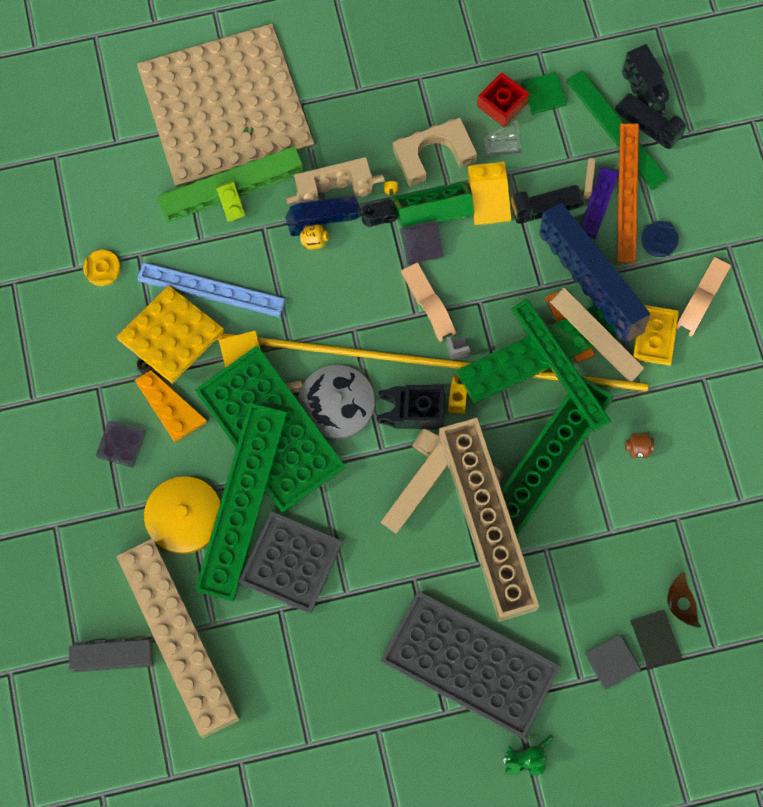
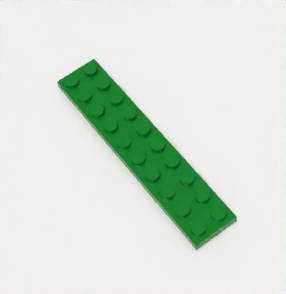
M594 305L586 309L614 338L617 337L615 329L605 321L604 315L600 310H597ZM567 319L547 327L569 359L594 348ZM527 336L457 369L456 374L475 405L550 369L530 337Z
M253 403L249 404L195 588L196 592L234 602L239 585L238 582L243 572L288 415L287 412Z

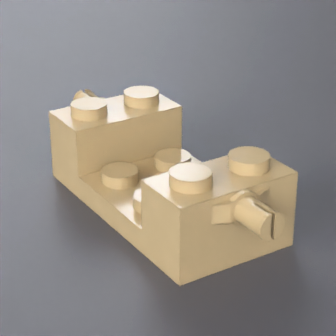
M366 157L294 174L297 194L286 197L287 205L298 202L302 210H311L319 206L318 192L324 193L333 188H345L350 184L352 185L355 197H365L372 193V186L375 183L384 182L383 174L371 176Z

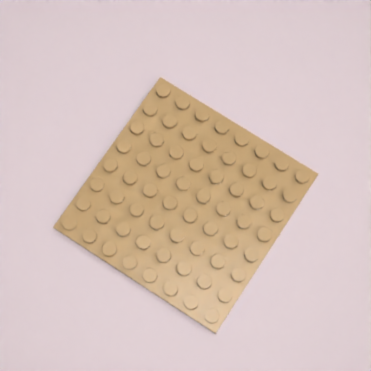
M273 24L137 63L175 187L211 177L218 172H226L234 166H242L251 160H259L267 154L278 153L287 147L295 146L296 150L314 146ZM248 126L247 132H244V128Z

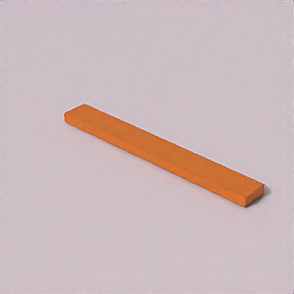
M620 124L617 264H636L639 124Z

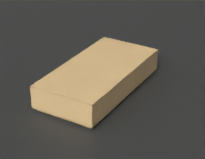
M588 158L583 192V199L589 200L592 194L596 161L593 158Z

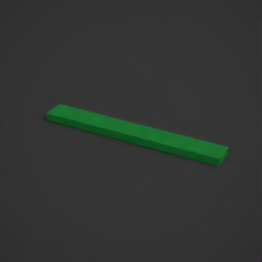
M581 70L568 78L567 83L617 147L620 148V124L624 123ZM638 141V173L650 189L654 190L665 183L668 178Z
M526 299L512 307L511 311L593 432L611 423L610 418L530 301Z

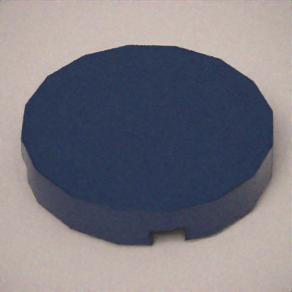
M656 221L646 226L642 233L641 243L648 254L662 258L669 256L675 251L679 243V235L673 225L663 221Z

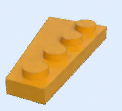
M151 370L135 380L175 443L207 423L206 419Z

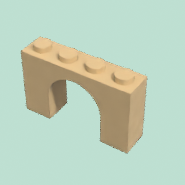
M461 118L450 119L444 124L433 125L428 130L417 131L412 136L402 137L393 142L394 155L409 187L426 181V172L418 155L429 144L439 143L447 146L452 151L459 168L476 163L477 153Z

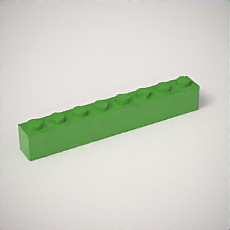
M295 146L287 147L278 153L267 154L259 160H251L245 165L234 166L226 172H218L212 177L199 179L193 184L182 185L171 192H163L157 198L168 223L220 204L221 201L216 186L233 181L238 196H242L294 177V174L303 173V164Z

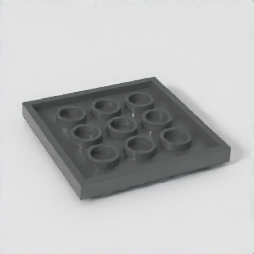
M271 511L238 583L311 614L343 542Z

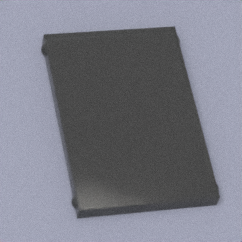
M665 610L630 620L648 670L682 660V655L680 654Z

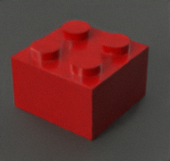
M501 72L478 95L477 107L505 128L528 104L529 93Z

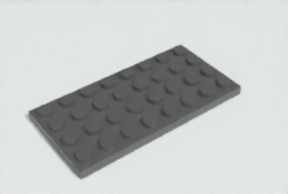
M417 591L380 660L384 665L523 740L561 667L420 591Z

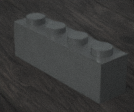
M137 637L135 641L115 639V642L107 643V640H96L95 644H87V642L80 641L75 642V645L69 646V670L73 673L153 667V643L147 640V637Z

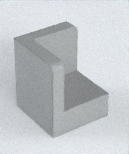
M446 337V347L452 361L470 356V348L466 345L464 337L452 341L451 337Z

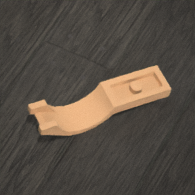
M714 257L677 323L676 329L679 330L680 326L691 330L689 335L693 336L731 267L730 264Z
M418 262L401 270V274L418 305L420 304L426 312L439 343L443 342L442 337L449 333L455 336L457 333L448 312L440 298L434 293Z

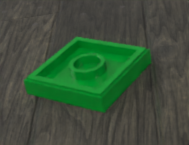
M556 72L521 81L522 88L529 93L528 105L532 115L566 106L567 102Z

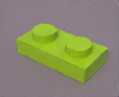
M230 181L216 186L227 221L230 222L244 217L245 213L234 182Z

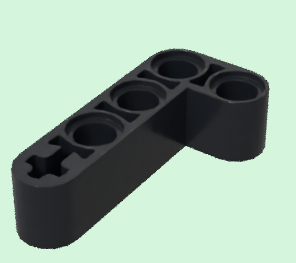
M627 93L615 107L619 115L632 124H639L641 131L667 149H671L682 137L686 127L685 122L678 116H673L669 121L630 93Z
M573 185L529 197L527 192H519L512 196L510 206L516 223L521 224L541 219L543 212L560 203H563L568 211L580 208L585 203L579 186Z

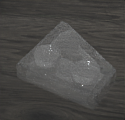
M518 121L512 122V125L505 129L502 127L495 133L484 136L485 156L522 153Z

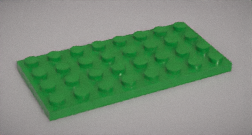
M258 346L252 348L195 389L236 448L250 403L288 413L266 491L282 513L289 510L346 468Z

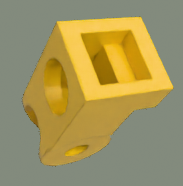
M453 375L448 412L465 414L467 391L459 377Z

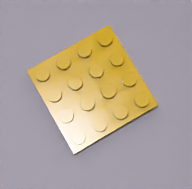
M168 285L116 337L117 340L173 384L224 332V328Z

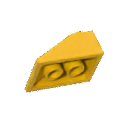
M505 162L468 166L467 178L474 207V225L511 221Z

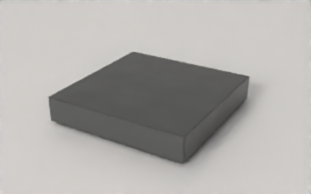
M620 635L584 654L604 690L640 671Z

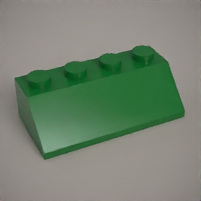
M465 182L393 197L402 230L410 231L419 226L428 227L437 222L446 223L455 218L465 219L474 214L472 195Z

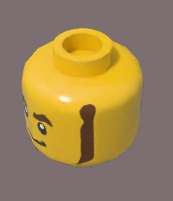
M320 224L309 225L301 231L300 239L302 245L308 250L320 249L329 240V234Z

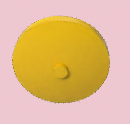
M188 476L169 479L160 484L147 500L144 510V522L147 532L159 547L168 552L189 554L199 551L209 544L221 502L212 487L200 479Z

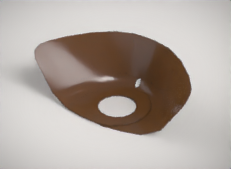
M683 572L678 575L670 586L667 594V603L671 613L687 625L699 628L701 625L697 618L696 603L686 583V575ZM679 599H688L690 607L687 610H681L677 605Z

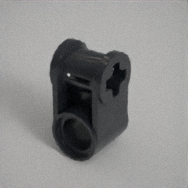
M392 199L367 204L362 209V223L367 227L392 223L398 219Z

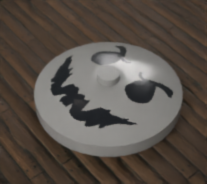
M344 365L326 366L312 373L303 383V387H301L298 402L326 439L342 440L353 437L368 425L373 416L375 397L372 386L367 378L356 369Z

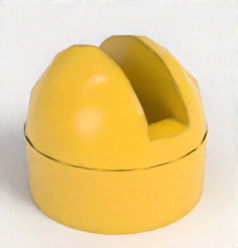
M388 181L384 183V191L387 195H390V192H393V195L398 192V182Z

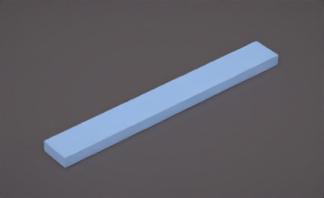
M144 262L137 278L139 282L163 288L169 285L178 292L279 318L285 304V298Z

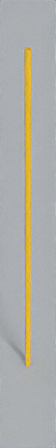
M222 333L216 340H221L236 335ZM258 337L259 345L455 369L470 364L469 362ZM544 371L531 377L559 381L553 372ZM582 376L598 386L640 391L648 390V384Z

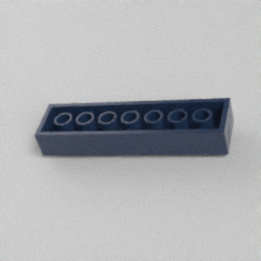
M560 203L543 212L539 231L541 239L546 241L552 253L559 257L562 266L569 270L573 280L578 282L584 294L591 298L595 308L604 315L605 321L615 329L616 335L620 339L622 338L625 343L642 335L645 332L651 314L564 204Z

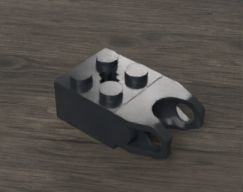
M647 44L627 52L622 74L631 84L632 92L642 102L651 108L653 103L661 106L662 109L656 111L661 115L665 112V102L669 100V91L662 78L664 72Z
M444 385L395 386L379 391V399L386 400L395 405L390 412L377 415V422L379 424L388 425L395 429L439 430V428L444 427L446 399Z

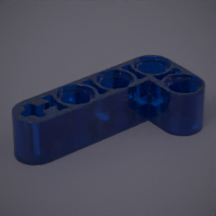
M349 196L295 204L289 208L285 220L290 235L299 236L306 226L351 221L361 217L362 212L357 197Z

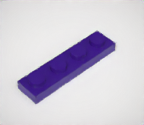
M601 167L581 223L583 230L593 239L597 237L619 172Z

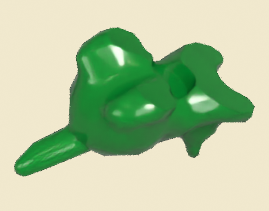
M549 735L539 745L531 746L521 752H516L511 746H508V751L503 759L507 766L505 774L514 775L527 769L533 776L541 775L546 770L545 763L547 758L545 757L544 748L552 742L553 736Z

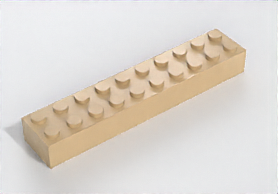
M474 418L439 428L442 447L498 621L537 611L539 604L478 419Z
M150 539L116 556L200 737L204 739L239 721V717L154 540Z

